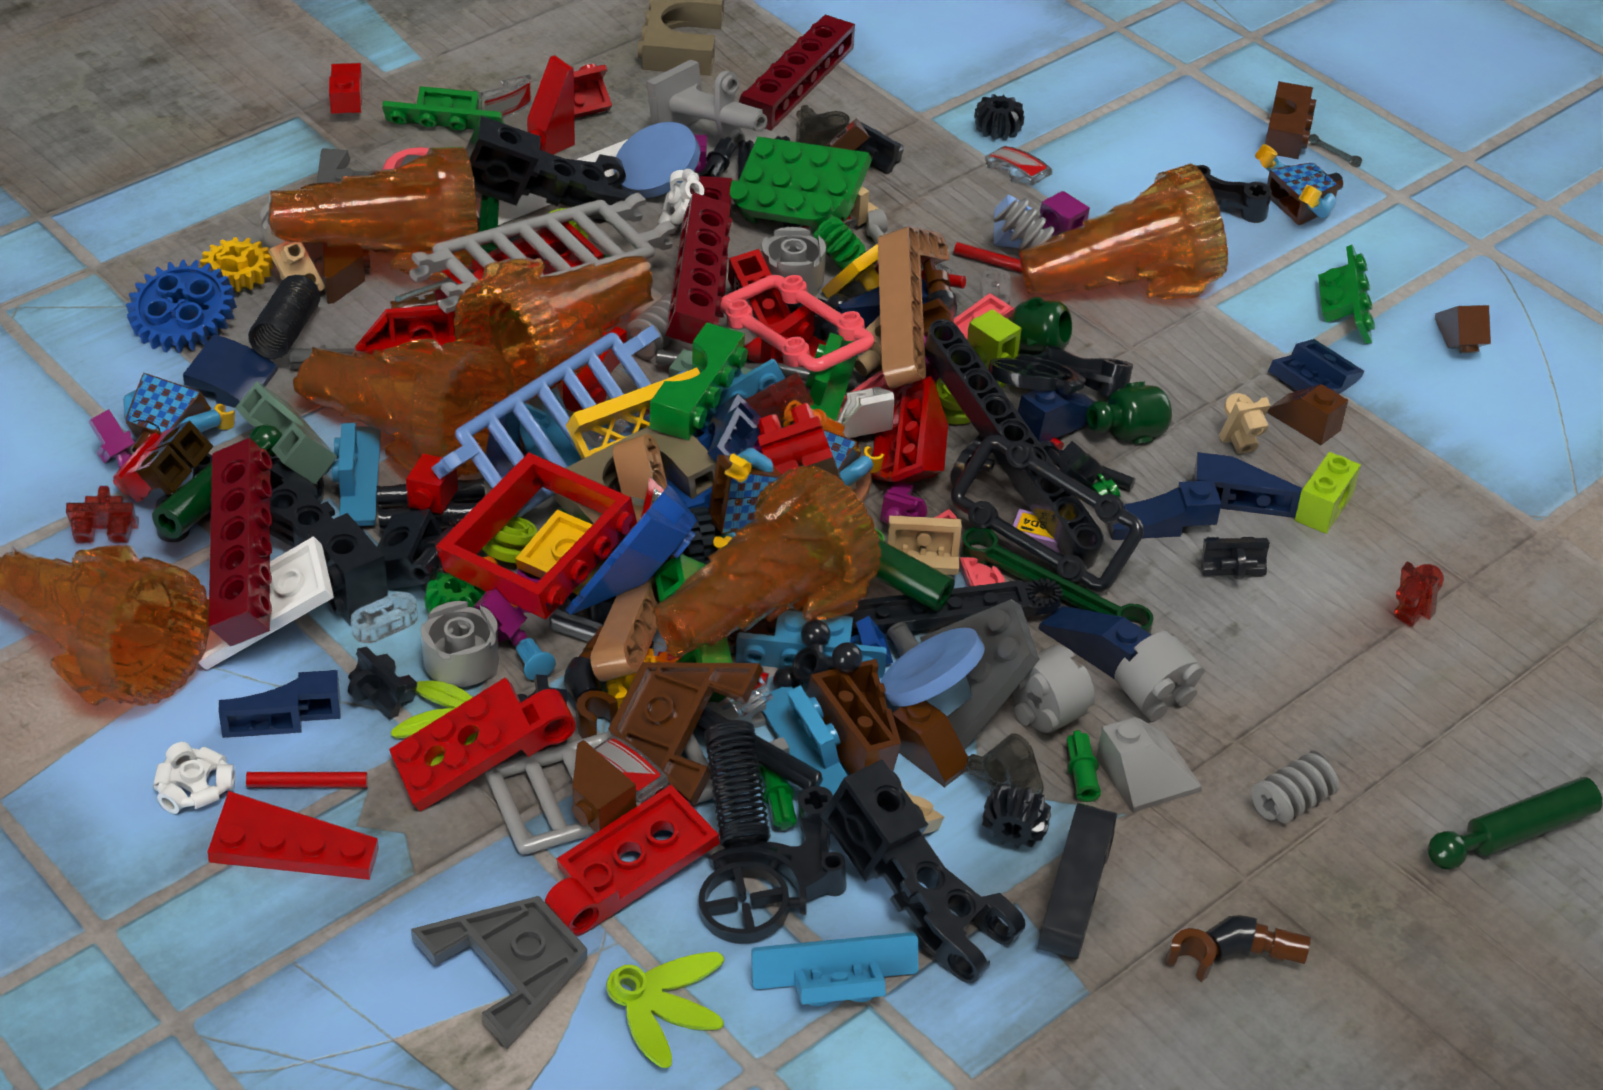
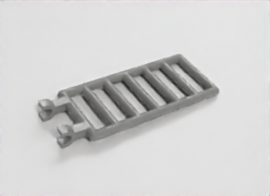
M761 694L750 697L747 703L743 702L739 706L722 710L717 702H708L706 705L709 709L729 720H745L751 722L754 728L766 725V720L761 712L766 710V704ZM610 731L536 752L530 757L525 755L507 760L485 772L520 854L528 855L596 833L590 826H584L580 822L567 826L541 767L564 761L573 780L577 744L584 740L591 747L597 749L610 739H616ZM692 733L684 751L689 760L708 766V762ZM784 737L769 742L789 753V746ZM739 752V753H732V754H728V755H738V754H741V753H740V752ZM746 759L732 760V762L742 761ZM527 772L552 831L529 837L506 785L505 777ZM661 777L657 778L662 790L669 786ZM710 778L697 803L713 799L714 794L712 793L713 787L711 786L712 780ZM748 779L736 780V781H732V782H739V781H744V780H748ZM748 786L736 787V788H733V789L744 788V787H748ZM636 790V806L643 802ZM722 792L720 794L725 795L729 792Z

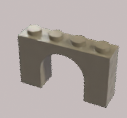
M649 0V10H646L645 25L642 26L641 40L638 43V58H642V70L666 72L684 62L693 60L699 62L700 75L711 76L715 60V35L683 33L672 29L679 27L721 29L724 17V0Z
M648 426L566 467V469L611 488L619 481L613 458L614 445L650 434L658 444L665 476L688 497L694 499L713 485L716 462L707 454L708 450L693 435L688 441L652 430ZM555 493L556 501L569 515L590 524H594L602 515V513Z

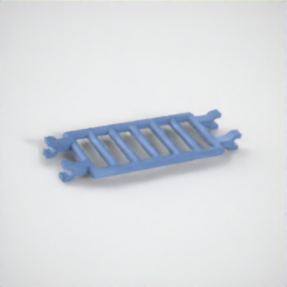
M651 325L623 344L616 333H608L457 428L455 436L462 447L443 457L440 462L431 467L432 470L441 479L471 459L493 489L502 480V477L478 445L473 435L487 427L510 462L515 466L524 455L498 420L511 411L515 414L546 460L564 468L568 467L524 403L538 395L577 451L566 427L570 417L549 387L563 380L582 409L596 405L574 373V371L587 364L611 399L624 395L598 357L609 349L613 351L638 389L651 385V382L639 367L633 355L649 346L651 342L660 337V334ZM650 414L644 417L643 420L650 422ZM627 421L630 427L620 433V435L625 437L632 435L635 424ZM606 424L602 427L607 429L609 424ZM583 437L588 449L592 450L587 441L585 440V438ZM609 438L607 444L615 440ZM542 487L513 518L523 516L553 496L555 492Z

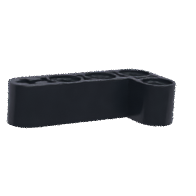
M1077 803L1043 922L1038 949L1079 959L1103 868L1110 854L1116 827V812Z

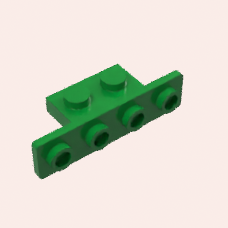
M420 86L417 104L383 101L382 105L386 120L395 124L416 123L425 127H435L437 125L447 126L455 130L475 129L480 116L504 123L501 112L478 110L480 95L476 91Z
M1353 244L1346 246L1347 265L1329 269L1318 275L1322 314L1326 322H1330L1354 313L1355 323L1364 342L1369 344L1372 343L1371 330L1375 329V323L1369 311L1373 309V305L1367 292L1370 290V284L1365 274V271H1368L1364 255L1362 253L1357 254Z
M830 332L826 345L819 343L815 358H820L854 341L842 340V336ZM858 355L824 371L809 372L805 386L811 388L806 402L811 409H821L826 413L827 417L837 421Z

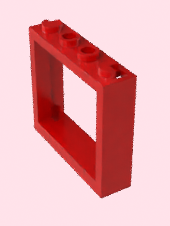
M528 452L436 545L443 571L486 592L496 588L509 603L546 620L559 605L565 602V599L573 590L587 579L589 573L603 559L609 556L612 549L637 524L631 497ZM542 487L602 513L599 519L537 583L476 555Z

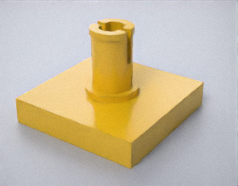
M878 244L851 262L821 289L828 299L854 281H860L867 291L879 287V274L874 269L878 263Z
M556 510L515 558L517 568L542 578L593 524ZM619 543L612 549V551H611V553L609 554V556H610V555L612 554V552L617 548V546L619 545ZM607 558L603 559L589 573L587 579L580 583L573 590V593L579 594Z

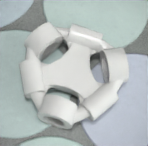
M691 169L677 170L670 175L671 189L666 194L662 214L658 220V223L670 221L676 227L675 231L678 230L679 225L683 222V216L692 195L690 188H693L695 193L704 195V187L699 182V175Z
M186 742L175 743L166 751L164 763L158 764L156 768L153 788L159 793L157 800L166 811L172 814H177L184 807L193 806L195 809L216 802L220 800L219 795L225 791H234L235 788L234 764H228L226 756L205 746L201 749H194ZM217 769L216 786H209L207 784L208 776L212 770ZM181 788H184L191 792L190 796L187 797L186 793Z

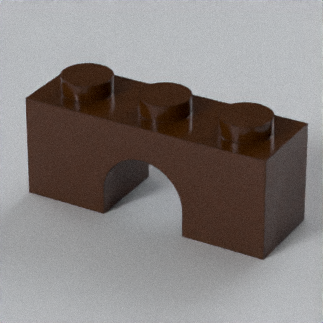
M1278 81L1265 141L1266 145L1277 152V156L1299 159L1301 148L1307 149L1317 101L1316 99H1311L1313 87Z

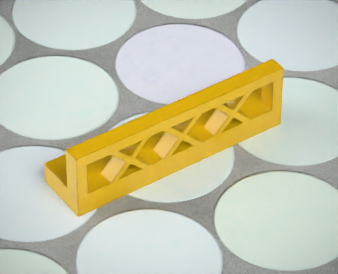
M698 368L573 413L566 423V427L581 459L625 438V436L612 431L617 420L623 419L635 424L632 434L638 432L640 427L646 428L650 426V422L643 420L646 409L650 408L651 399L664 381H682L693 378L700 374ZM640 412L638 417L633 415ZM609 424L607 429L602 426ZM590 430L604 436L601 446L592 450L588 449L581 435ZM609 438L615 440L607 444Z

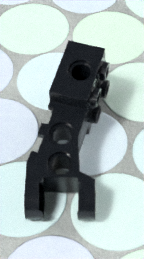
M480 116L459 162L457 186L517 206L522 195L528 196L529 193L546 198V203L558 206L560 203L569 207L596 200H603L608 205H613L619 201H625L627 197L632 195L627 190L616 189L626 179V173L619 158L599 154L596 162L565 159L540 150L541 136L484 116ZM610 169L617 170L614 175L605 176V171ZM599 213L587 216L604 219Z
M282 463L273 464L270 469V485L272 488V496L270 497V514L272 516L270 535L293 548L313 536L322 544L334 596L328 603L335 615L340 614L349 626L388 610L389 601L384 554L348 513L333 519L332 516L335 515L334 508L328 501L321 504L315 498L317 489L310 480Z
M883 759L844 777L821 815L822 820L865 882L874 877L878 879L883 876L894 892L890 900L897 911L906 910L918 927L914 932L922 947L959 980L966 983L976 982L989 968L990 960L987 962L981 950L966 937L967 932L965 930L974 923L997 943L1009 945L1025 929L1026 924L1022 913L1001 893L981 897L945 868L922 835L929 824L925 820L921 808L912 802L903 789L897 774L889 769ZM999 918H1001L1002 920H1004L1005 923H1006L1008 926H1006L1004 923H1002V921H1001Z

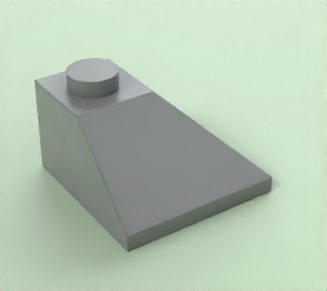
M1138 717L1102 726L1096 758L1132 812L1201 792V784L1163 731Z

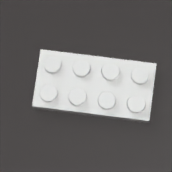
M314 536L270 561V572L272 575L270 602L272 612L270 614L269 632L230 647L208 627L209 597L188 608L198 664L208 670L334 598L323 547Z

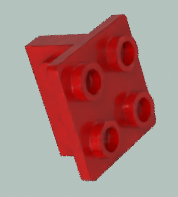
M594 63L587 64L578 71H574V118L611 109L612 103L603 80L608 71L605 64L596 66Z
M804 305L770 328L785 339L791 337L803 338L805 343L809 345L810 355L814 358L819 343L826 345L825 342L813 336L815 330L814 312ZM756 337L744 346V348L748 349L747 358L755 363H765L775 359L777 363L784 364L782 352L760 337ZM786 378V380H790V381H794V380H795V379Z

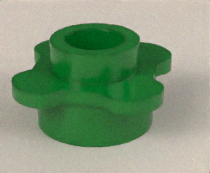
M1101 473L1096 475L1098 482L1090 486V489L1102 496L1114 494L1119 498L1121 497L1120 491L1112 479L1106 481Z

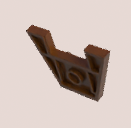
M643 662L608 730L617 740L648 761L661 774L660 777L669 785L671 784L693 806H696L711 776L710 768L683 758L681 754L712 693L715 692L747 703L763 672V668L760 663Z

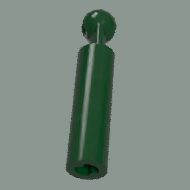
M269 424L253 428L249 438L261 449H265L270 457L276 456L271 449L282 437V433L275 426ZM212 463L154 509L152 520L158 531L164 536L172 539L180 537L211 511Z
M800 504L791 510L788 518L791 531L801 538L818 536L826 540L827 552L830 555L935 611L941 610L950 598L955 585L954 578L846 521H842L835 527L824 522L821 511L812 504Z
M1579 777L1473 818L1468 823L1466 834L1459 835L1454 831H1443L1434 835L1428 845L1429 857L1433 864L1441 869H1453L1461 866L1465 862L1468 852L1474 849L1482 856L1495 854L1598 813L1602 808L1600 790L1590 778Z

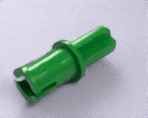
M1076 730L1066 740L1070 756L1068 771L1074 777L1077 799L1082 802H1092L1101 796L1096 773L1099 763L1097 758L1093 756L1089 735Z
M762 766L760 771L765 784V795L763 798L770 807L773 824L780 831H786L789 827H794L797 821L792 802L795 793L794 789L788 784L787 779Z

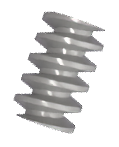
M1025 198L1017 201L1016 199L993 221L997 223L1005 220L1002 231L1006 232L1013 229L1014 233L1010 240L1013 242L1022 238L1023 241L1019 246V250L1022 251L1030 247L1031 251L1027 258L1031 260L1039 257L1040 259L1037 264H1040L1059 247L1063 238L1057 236L1051 239L1054 228L1050 226L1042 229L1046 219L1041 217L1034 220L1038 210L1032 208L1026 211L1029 200Z
M672 293L662 296L660 300L647 308L644 313L629 322L625 329L627 331V341L651 325L660 334L659 338L635 354L641 359H652L658 350L662 351L672 340H675L665 336Z
M1311 750L1309 753L1300 756L1298 760L1290 762L1287 767H1283L1277 770L1276 773L1267 776L1264 780L1255 783L1251 796L1256 810L1263 818L1270 821L1277 819L1279 822L1288 823L1292 821L1294 816L1302 815L1305 809H1311L1315 807L1317 802L1326 800L1328 795L1336 794L1339 790V780L1329 760L1322 753Z

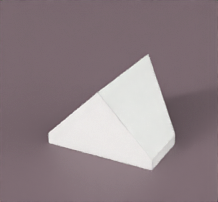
M873 387L845 393L847 400L837 419V422L845 427L844 437L853 438L893 429V392L881 387Z

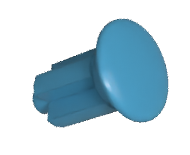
M526 638L519 642L516 651L525 663V676L534 681L536 674L547 675L548 677L556 665L554 656L551 653L542 652L532 638Z

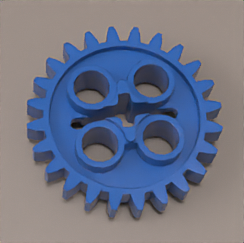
M182 260L179 267H174L172 262H168V270L165 271L156 267L157 275L153 277L145 274L146 283H135L137 292L129 293L131 302L126 304L129 312L127 318L135 336L139 335L143 344L149 342L152 349L162 345L166 353L172 346H176L178 353H181L184 345H189L192 351L195 350V342L200 341L206 345L208 342L206 337L209 335L213 336L214 334L219 336L218 328L228 329L226 319H234L232 309L237 308L234 300L236 296L227 276L223 277L219 268L213 271L210 263L201 268L198 260H195L191 266H187L185 260Z

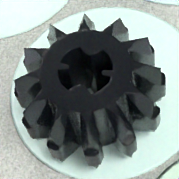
M992 94L991 97H982L981 102L977 103L974 113L976 130L983 132L985 137H994V140L996 138L1007 140L1008 136L1016 137L1024 125L1023 104L1016 102L1015 97L1007 98L1004 94L1002 96Z
M1016 782L1012 787L1000 784L996 791H991L990 796L986 799L985 810L982 816V825L989 829L990 837H999L1002 845L1007 842L1012 843L1017 849L1021 844L1033 848L1036 841L1043 840L1044 835L1047 834L1051 817V806L1045 803V795L1034 794L1032 786L1024 789Z

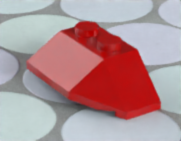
M439 305L385 309L355 346L357 375L360 377L424 372L429 366H433L435 362L433 351L436 347H444L451 355H462L467 360L468 368L492 366L491 337L459 308L449 313H445Z
M929 376L923 380L901 387L896 395L898 400L894 403L893 429L875 433L873 457L884 454L880 471L872 473L874 480L914 483L925 478L934 477L944 471L948 423L935 382Z

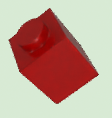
M423 453L406 478L408 507L420 510L430 509L431 512L442 514L458 490L457 468L439 479L431 467L440 462L442 457Z

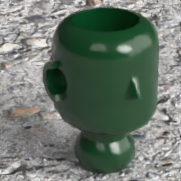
M1033 297L1018 304L1013 310L1011 317L1008 318L1022 328L1019 351L1042 353L1046 345L1065 349L1070 342L1072 317L1067 306L1060 301H1043L1041 297Z
M1145 381L1125 384V387L1112 393L1107 402L1096 401L1092 403L1087 409L1086 419L1089 428L1094 432L1105 433L1110 430L1120 440L1139 444L1153 442L1152 439L1160 437L1168 430L1172 419V407L1167 394L1161 388L1145 385Z

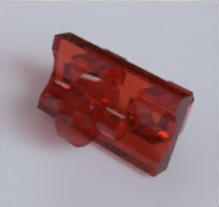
M798 372L767 386L766 389L745 399L761 418L777 414L780 422L785 420L784 411L791 401L796 400L801 404L808 403L809 406L814 405V401Z
M99 486L97 496H85V503H66V515L71 524L72 536L76 543L93 542L95 529H107V537L110 542L128 543L132 529H138L139 517L135 514L133 502H123V496H110L108 486Z
M1408 561L1401 568L1400 587L1396 591V598L1400 604L1395 609L1394 616L1398 620L1413 627L1421 616L1429 620L1436 613L1438 591L1444 583V575L1441 569L1431 564H1423L1415 568L1412 563Z

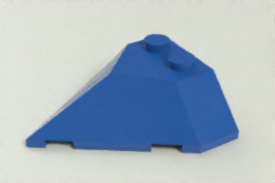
M669 485L584 586L579 595L573 599L565 609L566 612L570 615L641 586L653 576L670 555L676 559L681 555L696 535L691 529L697 522V519L673 488Z

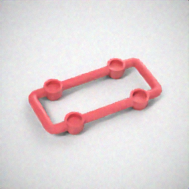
M780 275L767 276L723 296L719 308L726 315L729 327L748 329L782 352L783 362L789 367L803 366L813 372L824 371L869 350L875 341L873 334L865 329L864 319L860 317L858 312L849 311L841 314L808 293L806 282L799 275L787 277ZM772 288H778L781 290L782 300L785 303H801L838 327L839 336L843 337L842 340L854 342L820 358H814L810 355L809 345L805 343L803 338L791 337L785 339L755 319L752 307L748 305L746 300Z

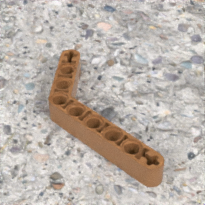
M907 226L878 237L882 371L891 389L923 380L926 377L921 269H923L924 262L929 258L935 264L949 260L948 247L941 233L913 226Z
M650 434L615 444L613 447V458L621 493L631 497L637 522L642 516L649 478L653 479L664 490L668 486L658 444ZM654 488L652 498L654 502L661 495L656 488ZM670 555V556L667 558V560L662 564V566H663L666 562H668L670 559H672L673 556ZM654 574L645 584L621 593L615 598L590 656L592 670L601 682L636 673L644 662L666 609L659 601Z

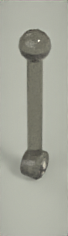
M1317 134L1309 136L1308 142L1310 145H1319L1346 159L1353 167L1361 166V157L1351 156L1320 140Z

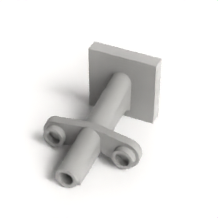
M693 60L684 62L646 81L652 125L661 122H676L687 126L701 118L716 122L720 139L732 138L731 141L736 144L735 149H738V143L741 140H745V134L740 127L761 132L767 125V117L763 114L762 109L735 102V94L740 83L733 72L723 71L717 76L715 95L702 92L699 62Z

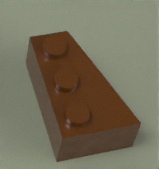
M877 659L862 662L860 667L851 673H843L837 669H831L811 674L806 692L808 698L815 697L824 715L822 720L825 725L832 723L841 742L840 745L836 746L838 758L850 774L882 759L889 769L894 771L901 746L892 710L888 709L886 704L884 683H880L877 673L879 668Z

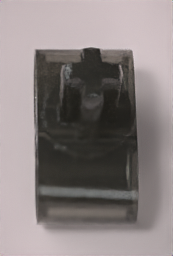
M802 105L801 109L796 113L799 120L796 124L795 142L826 146L850 124V118L841 111H830L817 115L808 105Z
M1011 733L984 756L972 754L967 758V764L964 767L966 773L986 779L990 793L991 791H996L1000 784L1012 787L1015 782L1024 789L1032 786L1034 794L1043 793V782L1034 751L1029 742L1019 734Z

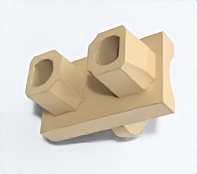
M299 236L268 250L282 280L290 275H303L311 279L317 285L319 291L326 289Z
M1235 393L1230 395L1224 404V411L1228 418L1219 434L1222 443L1232 442L1237 454L1255 451L1259 445L1256 436L1265 433L1269 427L1265 419V415L1271 406L1268 398L1263 397L1258 402L1253 403L1245 394Z

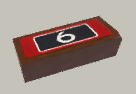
M856 118L826 146L856 150L869 138V135Z

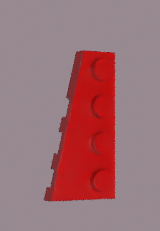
M228 791L207 853L209 863L370 880L379 846L378 838Z

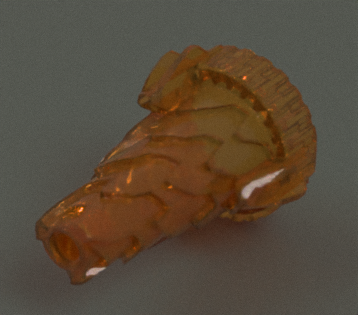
M464 147L429 148L426 155L420 156L395 169L375 170V172L369 175L342 176V182L313 183L302 186L300 189L270 190L269 219L271 235H275V237L288 242L327 243L329 248L362 246L365 247V250L394 249L395 253L398 254L390 261V269L399 270L409 275L411 269L419 267L412 260L413 253L424 252L427 255L432 254L433 247L437 243L477 233L475 186L467 151ZM466 250L452 253L465 267L472 265L474 258ZM439 271L432 273L428 279L439 281L446 278L447 275Z
M1189 163L1160 172L1156 175L1154 183L1145 191L1140 192V195L1134 200L1114 206L1106 214L1083 220L1084 226L1059 233L1047 240L1046 243L1019 251L1021 269L1025 280L1024 285L1028 293L1055 294L1083 287L1086 291H1090L1116 282L1120 286L1146 278L1147 282L1151 281L1146 289L1148 298L1176 299L1198 297L1204 292L1208 283L1217 281L1227 272L1228 247L1223 220L1213 191L1201 170L1196 165Z
M629 256L595 266V263L588 264L574 271L541 277L544 262L540 258L505 259L501 262L487 264L484 267L482 279L471 283V287L467 288L464 294H461L458 299L459 303L455 307V338L467 369L476 377L477 382L488 394H492L494 398L502 401L607 335V329L619 324L621 316L654 301L651 297L653 280L649 270L651 267L650 263L643 256ZM587 364L574 371L576 375L579 374ZM562 380L549 387L550 390L554 389Z
M418 339L396 347L387 348L385 351L374 349L373 354L354 351L351 355L312 347L310 357L301 364L297 377L293 378L294 391L305 399L342 412L341 416L344 418L362 422L396 438L397 440L386 446L385 454L410 472L423 453L443 458L462 447L455 436L456 429L494 406V402H500L514 393V383L510 375L509 365L505 363V358L498 354L497 350L461 341L448 342L441 347L434 339ZM487 427L473 435L485 455L489 437ZM471 459L457 468L458 477L479 472Z
M803 465L796 469H789L780 478L767 485L758 495L759 500L756 501V511L754 512L755 519L735 532L736 536L727 545L710 555L708 558L711 562L690 576L676 593L653 608L652 613L656 616L657 628L666 641V651L678 658L696 648H701L707 643L711 646L738 629L745 632L765 618L768 622H771L791 607H794L796 611L803 607L802 616L807 621L836 618L858 608V601L866 597L867 588L870 586L869 583L877 575L880 567L879 557H881V548L879 547V537L875 531L874 522L871 516L868 515L862 501L857 498L855 492L850 487H847L837 476L811 465L809 467Z
M111 545L96 547L90 550H78L74 557H72L71 562L59 558L52 560L38 557L13 546L10 552L0 557V606L19 617V621L23 625L46 635L59 644V648L67 651L53 657L50 667L87 703L98 706L110 699L120 704L124 701L138 706H146L148 703L156 704L163 698L172 696L197 669V664L202 659L206 650L210 632L208 627L209 599H207L205 587L189 571L151 557L138 559L133 547L129 545Z

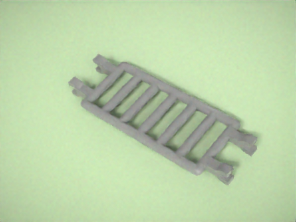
M640 193L632 194L624 202L608 205L603 200H596L437 243L433 247L432 254L427 255L424 252L412 254V260L419 267L411 269L409 275L418 283L428 279L432 273L449 269L462 282L459 285L453 282L441 285V290L448 297L439 300V307L445 313H449L458 309L462 303L479 299L484 305H491L650 259L655 255L654 248L659 247L661 250L672 248L673 243L666 236L675 233L676 227L670 221H665L657 225L654 230L640 234L635 231L625 220L629 219L632 222L642 220L643 215L636 208L645 205L646 199ZM599 213L636 249L624 252L587 216ZM573 220L610 257L598 260L561 223ZM547 227L583 264L571 267L535 230ZM521 235L557 272L544 275L508 238ZM493 242L529 280L517 283L480 245ZM466 250L502 287L489 291L452 253Z

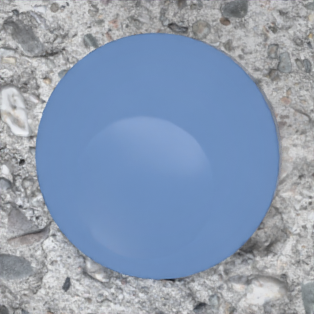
M661 122L645 127L631 136L616 155L622 161L626 173V179L621 184V187L632 194L640 193L644 198L668 193L671 189L670 175L677 170L691 169L694 171L699 162L700 147L692 131L680 123Z
M972 628L948 630L923 641L901 656L886 671L880 682L884 683L886 690L884 694L888 702L897 707L914 705L944 692L963 679L978 664L984 654V644L976 631Z

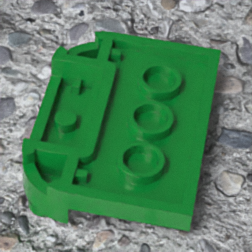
M757 136L739 181L732 180L730 196L739 212L751 223L757 224L759 218L809 226L812 233H814L818 226L824 220L827 221L831 216L838 219L842 218L844 221L848 218L872 158L869 152Z

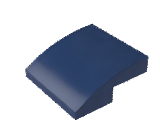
M214 334L183 373V381L186 386L214 392L218 404L235 408L256 381L266 387L278 371V367L273 361L259 355L252 348Z
M1316 339L1297 343L1291 355L1272 360L1268 372L1297 391L1322 384L1337 394L1347 390L1364 374V370Z

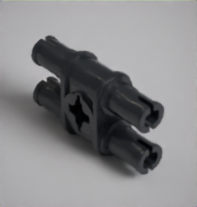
M484 478L458 480V490L442 514L432 512L441 529H446L450 526L455 527L479 503L455 502L482 500L485 497ZM406 484L376 486L380 532L385 531L393 514L420 510L403 507L408 506ZM396 506L402 507V508H396V509H383V510H382L383 507H396Z

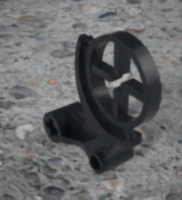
M1196 165L1192 170V175L1180 184L1164 183L1160 190L1161 193L1146 194L1133 201L1128 210V228L1136 238L1151 245L1171 246L1189 240L1190 247L1196 248L1207 241L1215 232L1219 221L1218 206L1221 204H1228L1241 209V217L1248 222L1259 223L1267 219L1271 188L1262 182L1223 181L1210 175L1211 170L1209 167ZM1157 204L1166 205L1165 208L1162 210V219L1158 218L1157 211L1149 209L1146 206ZM1177 208L1187 215L1190 223L1170 215ZM1133 216L1141 217L1153 223L1148 230H1145L1136 223ZM1200 216L1203 225L1194 235L1196 217ZM1162 220H1166V227L1179 231L1171 234L1157 233L1161 228Z
M1046 345L1043 352L1037 355L1019 354L1014 359H991L988 370L996 381L1020 388L1042 391L1063 389L1064 394H1072L1087 386L1101 395L1110 397L1116 390L1130 383L1133 364L1112 358H1082L1064 351L1060 347Z
M812 786L800 793L798 797L800 828L805 837V842L802 845L788 846L769 841L746 842L727 847L708 857L709 863L715 871L707 877L700 889L699 908L702 921L711 933L723 940L734 943L760 941L774 934L784 924L789 908H800V915H807L808 901L823 894L839 896L846 891L845 858L838 852H829L831 831L821 818L833 797L830 790L822 786ZM776 870L784 874L794 884L799 897H789L787 884ZM743 876L760 877L777 887L750 894L752 907L782 902L777 913L770 920L755 927L749 903L742 904V914L746 929L722 925L712 917V915L737 911L739 908L738 898L740 901L747 899ZM734 877L738 898L734 896L707 902L711 892L720 883Z

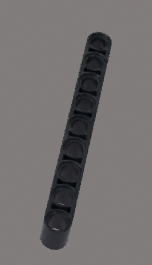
M946 319L932 322L925 343V356L981 438L984 440L990 435H1000L1013 443L1016 441L1028 442L1035 449L1038 458L1058 469L958 326ZM993 449V455L1042 526L1057 542V547L1062 555L1078 556L1085 562L1087 569L1092 567L1097 560L1104 541V535L1080 499L1030 469L1026 471L1014 469L1008 463L1004 453Z

